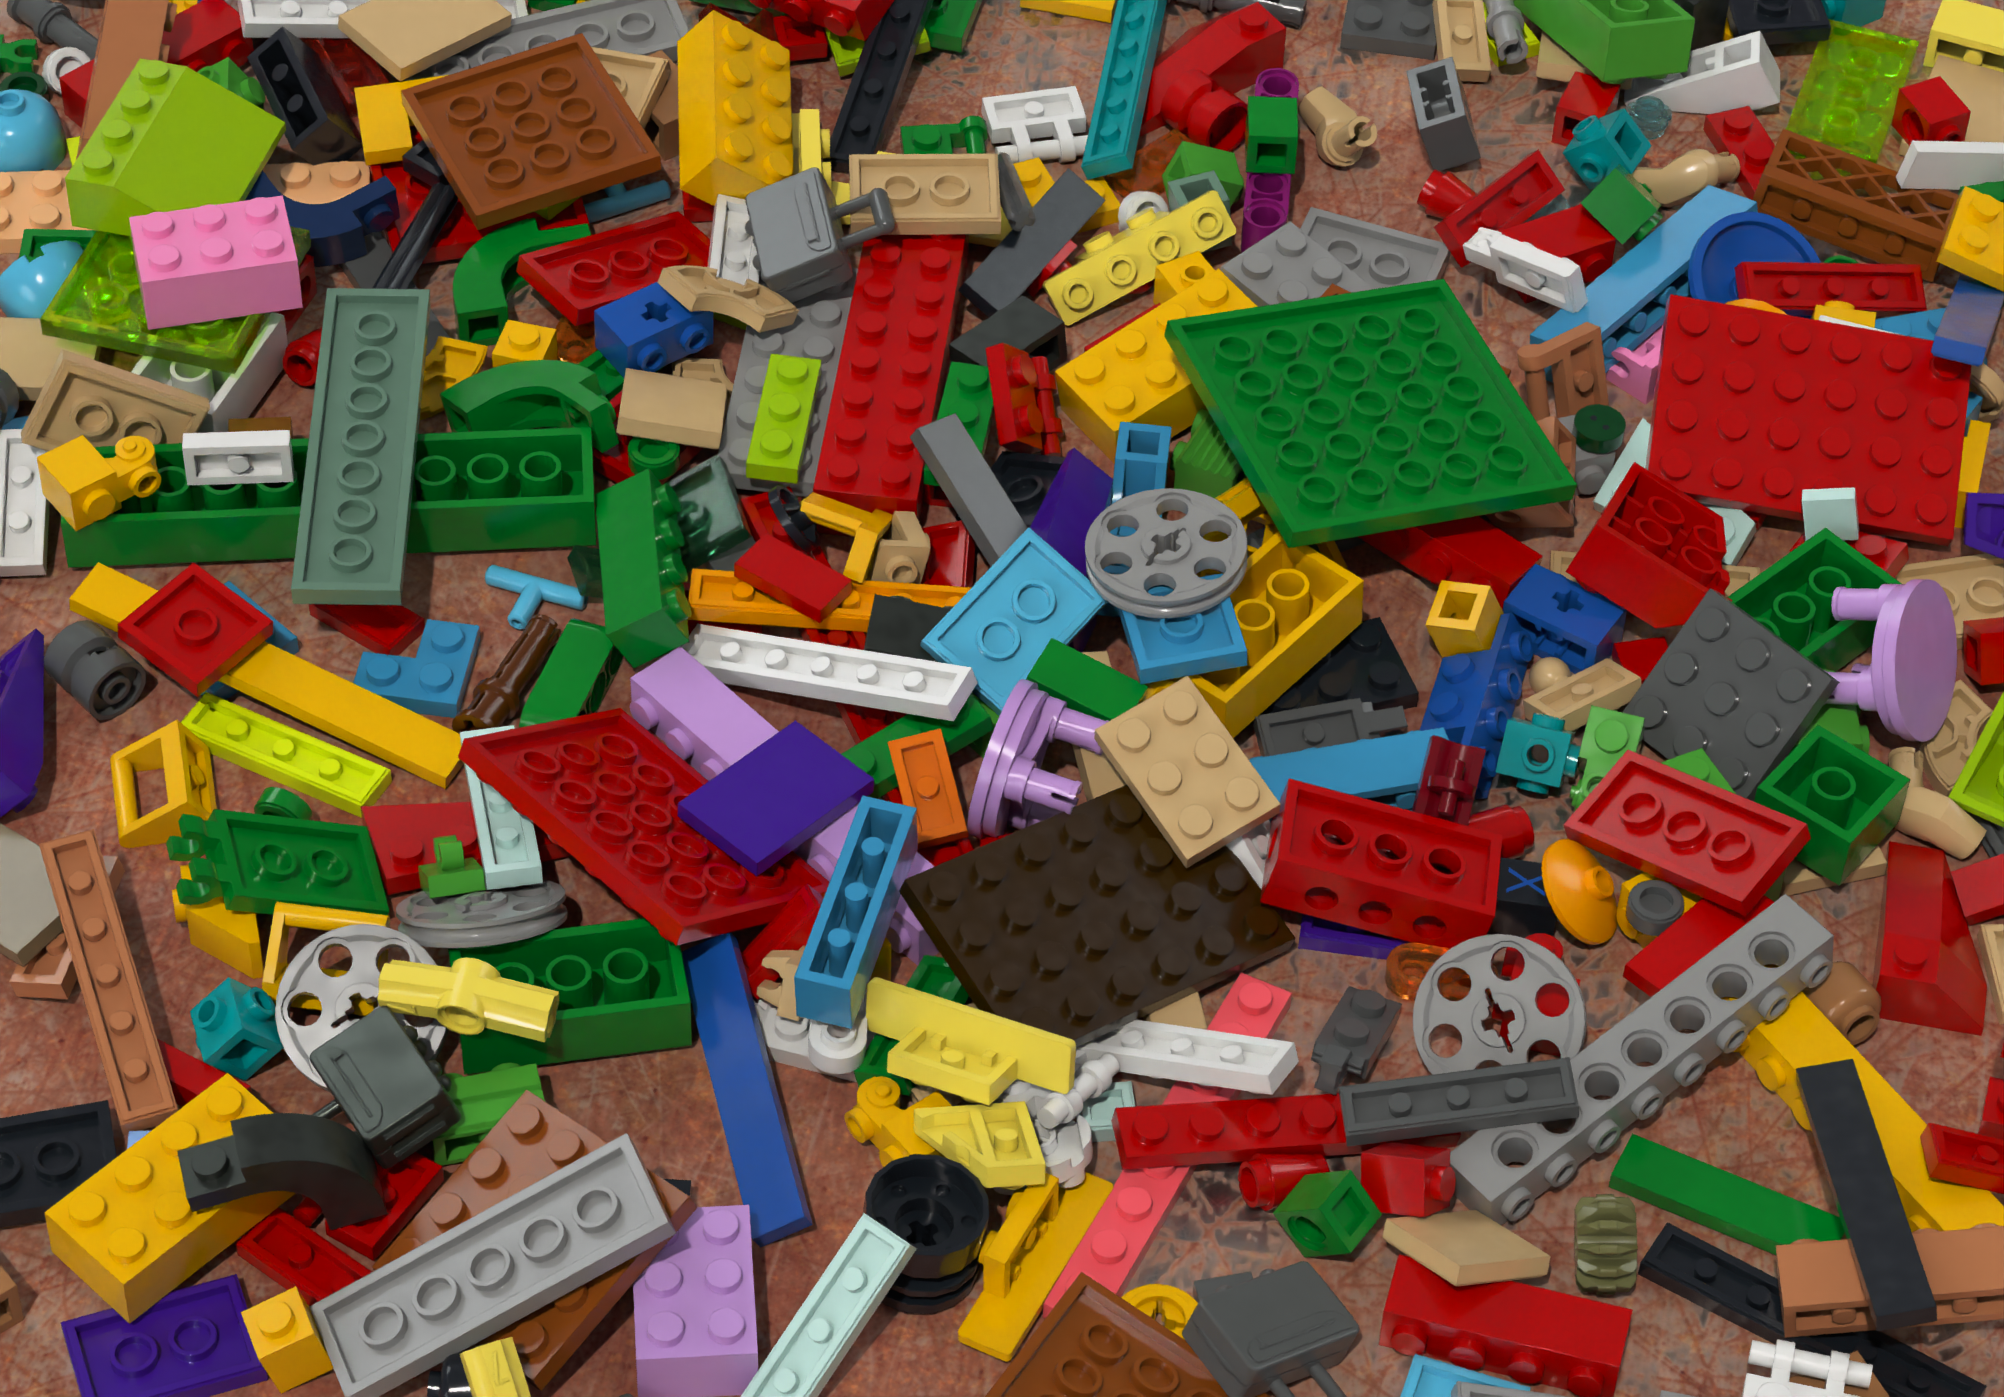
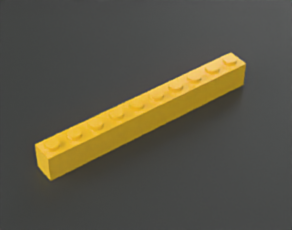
M1645 872L1622 883L1616 914L1618 924L1627 937L1635 939L1643 949L1658 936L1641 933L1629 923L1626 917L1628 896L1631 889L1640 882L1647 880L1664 881ZM1673 885L1683 896V914L1703 898ZM1774 964L1764 965L1765 967H1768V968H1776V967H1779L1778 965H1774ZM1802 991L1790 1000L1787 1008L1777 1018L1770 1021L1765 1019L1748 1033L1745 1041L1734 1051L1739 1052L1756 1070L1762 1084L1767 1089L1775 1091L1790 1107L1797 1122L1804 1129L1811 1131L1812 1129L1797 1086L1796 1068L1853 1059L1911 1232L1925 1228L1938 1231L1970 1229L1975 1225L1983 1223L2004 1226V1206L1990 1191L1930 1177L1920 1139L1927 1124ZM1723 997L1721 999L1732 1001L1737 1000L1738 998Z

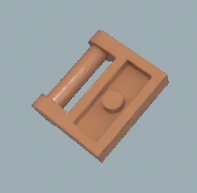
M1585 322L1541 344H1529L1518 349V366L1525 373L1528 407L1536 421L1550 417L1545 368L1550 365L1552 368L1557 418L1575 415L1581 408L1588 405L1600 404L1609 406L1601 328L1599 326Z

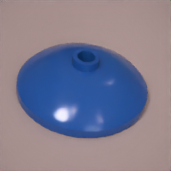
M1758 212L1734 213L1715 222L1697 240L1690 256L1688 268L1690 293L1692 298L1725 304L1728 301L1739 300L1734 267L1741 262L1821 263V261L1804 236L1779 218ZM1797 316V317H1802V318L1811 319L1812 316Z

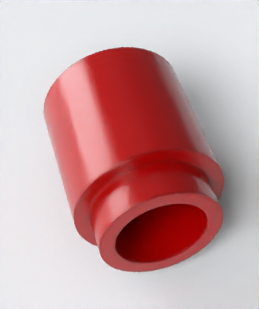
M1501 805L1472 814L1469 817L1468 826L1503 835L1501 858H1519L1524 854V850L1530 849L1534 845L1532 823L1528 814L1521 806L1511 808L1508 805Z

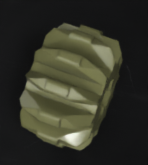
M1596 1194V1197H1581L1574 1209L1573 1241L1577 1286L1581 1292H1596V1295H1615L1616 1292H1630L1637 1280L1638 1246L1635 1205L1629 1197H1614V1194Z

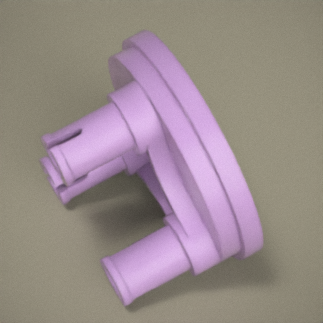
M1913 579L1906 584H1882L1879 589L1836 587L1831 604L1835 620L1877 621L1873 638L1871 664L1856 663L1851 669L1852 673L1827 672L1840 683L1825 704L1859 705L1862 711H1878L1883 725L1892 734L1899 735L1907 741L1925 742L1932 739L1942 727L1948 714L1957 668L1956 628L1952 608L1945 591L1940 584L1930 579Z
M1026 679L1019 680L1003 707L981 764L969 809L968 834L979 839L986 838L987 836L996 838L999 835H1003L1008 826L1022 830L1064 811L1070 815L1073 807L1078 803L1079 798L1076 795L1081 793L1083 782L1074 781L1041 769L1049 742L1054 743L1058 739L1102 755L1103 750L1094 739L1095 729L1109 722V720L1104 721L1067 708L1066 701L1051 697L1047 692L1038 690L1037 683Z

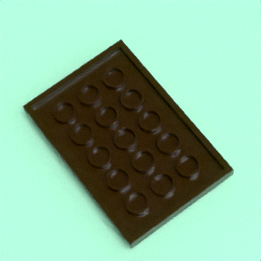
M1127 785L1073 807L1070 815L1065 813V811L909 877L904 880L899 890V893L979 1010L1075 1041L1076 1047L1289 950L1296 939L1272 905L1260 902L1261 888L1241 860L1226 845L1186 868Z

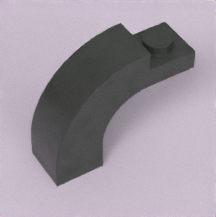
M273 1113L244 1117L230 1121L233 1135L177 1151L186 1197L192 1212L258 1193L287 1191L299 1193L313 1199L321 1207L330 1231L388 1214L377 1166L369 1148L354 1131L340 1123L323 1117L297 1113Z

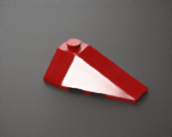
M1259 2L1228 11L1188 29L1154 61L1139 137L1167 125L1161 116L1162 99L1169 86L1184 72L1193 69L1201 70L1214 79L1224 90H1229L1234 94L1256 84V79L1262 71L1270 68L1283 69L1287 28Z
M1889 841L1872 984L1881 996L1882 1007L1879 1017L1880 1019L1982 1036L1987 983L1944 850Z

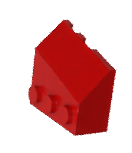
M1634 462L1565 572L1575 577L1578 584L1585 590L1602 594L1655 629L1684 625L1710 588L1725 596V590L1730 584L1729 572L1722 569V559L1727 553L1723 517Z

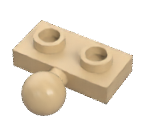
M1556 657L1542 658L1532 666L1529 673L1530 686L1536 694L1523 700L1525 718L1532 722L1533 713L1561 718L1565 720L1564 730L1576 732L1581 726L1587 724L1591 705L1617 711L1623 705L1629 703L1642 685L1641 677L1609 658L1574 675H1571L1568 665L1561 659Z

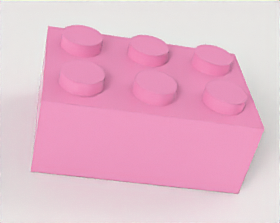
M283 195L267 198L257 197L246 201L218 205L208 204L197 208L152 212L147 215L129 217L135 266L148 330L303 308L298 259Z

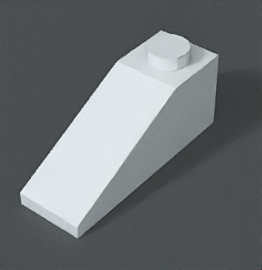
M1759 30L1690 51L1687 72L1668 74L1664 79L1632 78L1631 89L1625 90L1624 102L1628 109L1713 114L1750 106L1752 111L1761 110L1767 106L1780 103V69Z

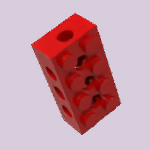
M1288 779L1279 801L1281 804L1280 813L1272 818L1260 897L1261 903L1446 952L1466 940L1487 935L1496 912L1503 835L1294 779Z

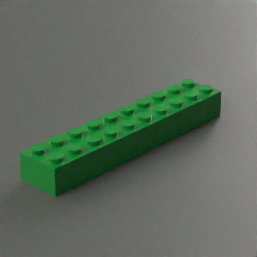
M591 427L418 434L406 553L596 545ZM309 438L291 439L294 482L187 485L182 443L153 444L158 473L161 475V484L153 494L144 498L134 495L121 502L122 509L78 531H75L61 515V528L68 568L94 567L98 562L105 566L295 558ZM115 446L94 447L104 458L116 456Z

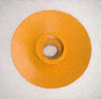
M1561 839L1549 845L1542 858L1541 871L1545 893L1555 915L1566 930L1583 943L1599 945L1608 941L1614 935L1618 923L1616 916L1617 901L1610 874L1587 848L1574 840Z

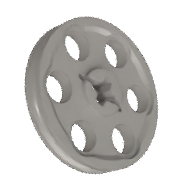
M1164 488L1147 490L1116 501L1097 516L1091 524L1085 540L1086 570L1088 578L1097 593L1107 602L1121 610L1151 618L1184 617L1203 612L1218 605L1238 588L1245 576L1248 563L1247 536L1238 516L1217 499L1185 489ZM1171 510L1181 511L1186 514L1183 518L1174 521L1164 520L1159 517L1162 513ZM1120 526H1128L1136 530L1135 533L1126 537H1118L1110 533L1111 530ZM1214 531L1229 535L1227 539L1219 542H1211L1203 538L1205 534ZM1116 563L1130 567L1128 571L1122 574H1109L1103 570L1105 567ZM1205 569H1216L1224 573L1221 577L1213 580L1202 579L1196 575ZM1156 585H1165L1174 589V591L1165 596H1155L1147 592L1149 588Z
M543 880V883L493 890H487L485 882L486 890L431 899L424 891L407 897L397 905L396 916L401 921L398 931L409 936L421 946L435 948H469L519 941L551 931L566 921L568 911L567 907L562 904L566 899V892L563 886L548 880Z
M371 924L349 925L331 930L307 944L294 957L282 977L275 1006L276 1025L280 1041L297 1069L308 1080L328 1092L330 1090L310 1062V1054L360 1020H348V1016L355 1011L352 1003L355 999L362 997L367 1004L375 1001L378 1002V979L380 972L377 961L381 953L388 948L398 947L404 949L409 954L410 962L436 965L433 958L421 945L397 930ZM335 946L349 950L353 959L352 966L347 973L339 977H330L322 972L320 960L326 950ZM303 995L316 997L321 1002L322 1007L318 1020L308 1026L295 1024L290 1019L289 1014L293 1001ZM393 1012L402 1027L412 1026L407 1023L404 1014ZM435 1018L431 1024L425 1027H414L418 1032L417 1040H421L427 1045L428 1051L424 1056L426 1062L436 1060L448 1034V1029L442 1026ZM341 1023L338 1027L333 1028L334 1025Z
M1493 934L1478 936L1448 950L1431 966L1424 976L1413 1008L1415 1042L1424 1064L1432 1075L1477 1069L1481 1063L1490 1060L1499 1062L1502 1066L1528 1063V1052L1531 1046L1541 1040H1549L1555 1043L1559 1048L1561 1058L1570 1057L1571 1060L1582 1051L1586 1036L1587 1017L1585 1002L1581 989L1571 971L1563 961L1547 948L1528 939L1513 935ZM1512 947L1522 953L1525 967L1518 978L1505 981L1495 974L1492 961L1499 950ZM1461 968L1470 976L1471 990L1462 1000L1450 1001L1440 991V978L1448 969ZM1547 984H1560L1569 994V1006L1559 1016H1546L1538 1008V993ZM1487 989H1490L1495 1004H1498L1502 1011H1513L1515 1015V1020L1508 1024L1509 1034L1507 1036L1513 1048L1511 1053L1508 1050L1505 1038L1501 1037L1497 1030H1487L1485 1028L1484 1021L1492 1017L1490 1010L1492 1004L1487 995ZM1445 1024L1453 1025L1462 1035L1461 1049L1457 1054L1448 1058L1438 1056L1431 1048L1430 1043L1433 1031L1440 1025Z

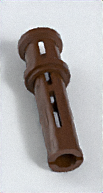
M542 614L531 617L523 633L511 647L494 675L481 680L473 690V701L467 709L460 710L452 721L453 731L460 734L463 731L501 727L505 720L515 716L519 710V695L530 681L550 648L560 638L561 630L555 629L558 624L552 618Z

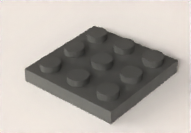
M1710 588L1622 713L1645 718L1643 740L1667 759L1703 748L1733 791L1739 796L1754 801L1757 787L1787 757L1840 682L1728 598Z

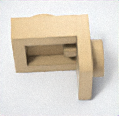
M894 511L887 540L882 539L877 542L867 580L921 584L931 547L930 538L927 533L923 532L915 512Z

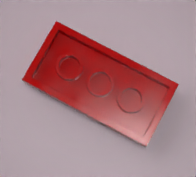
M679 211L519 255L516 272L574 326H579L594 321V310L658 282L663 268L682 265L707 267L710 239Z
M1627 750L1563 824L1568 839L1745 916L1749 914L1811 839L1807 823L1631 750Z

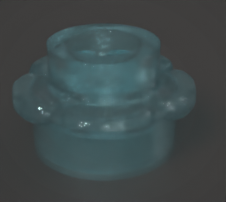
M1643 96L1636 102H1630L1625 108L1647 140L1661 137L1668 127V121L1672 119L1671 109L1654 96Z

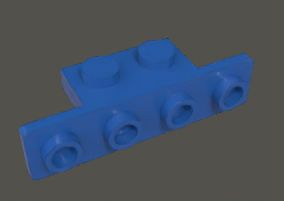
M1512 612L1501 614L1489 650L1443 657L1420 727V731L1444 727L1449 741L1486 749L1474 797L1476 800L1488 797L1493 777L1497 774L1495 771L1507 720L1512 718L1517 699L1520 698L1522 693V682L1528 662L1533 657L1532 639L1529 633L1522 629Z

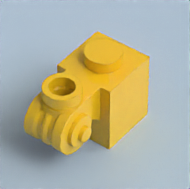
M81 435L38 456L37 463L43 495L75 531L122 509L121 502L134 495L140 498L150 496L161 484V475L158 473L155 448L150 440L142 436L124 437L115 445L116 456L104 458L84 435Z
M883 1076L872 1077L859 1086L857 1105L845 1113V1123L852 1136L858 1142L864 1143L870 1140L880 1150L879 1159L883 1167L893 1160L913 1154L939 1155L946 1158L916 1135L913 1129L914 1109L952 1106L938 1090L903 1110L900 1109V1087L891 1078Z

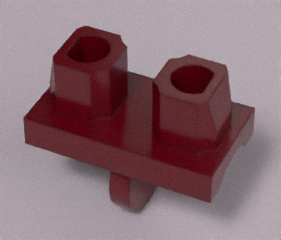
M1432 735L1429 739L1412 811L1468 826L1486 749L1455 743Z

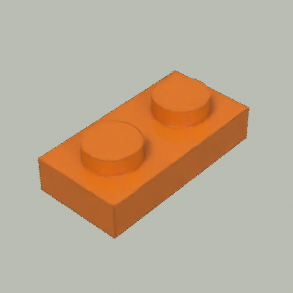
M941 728L888 741L903 805L917 808V850L969 837Z

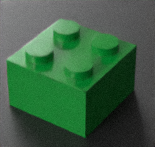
M1817 725L1757 787L1754 802L1807 823L1811 839L1794 859L1840 886L1898 824L1910 779L1820 725Z

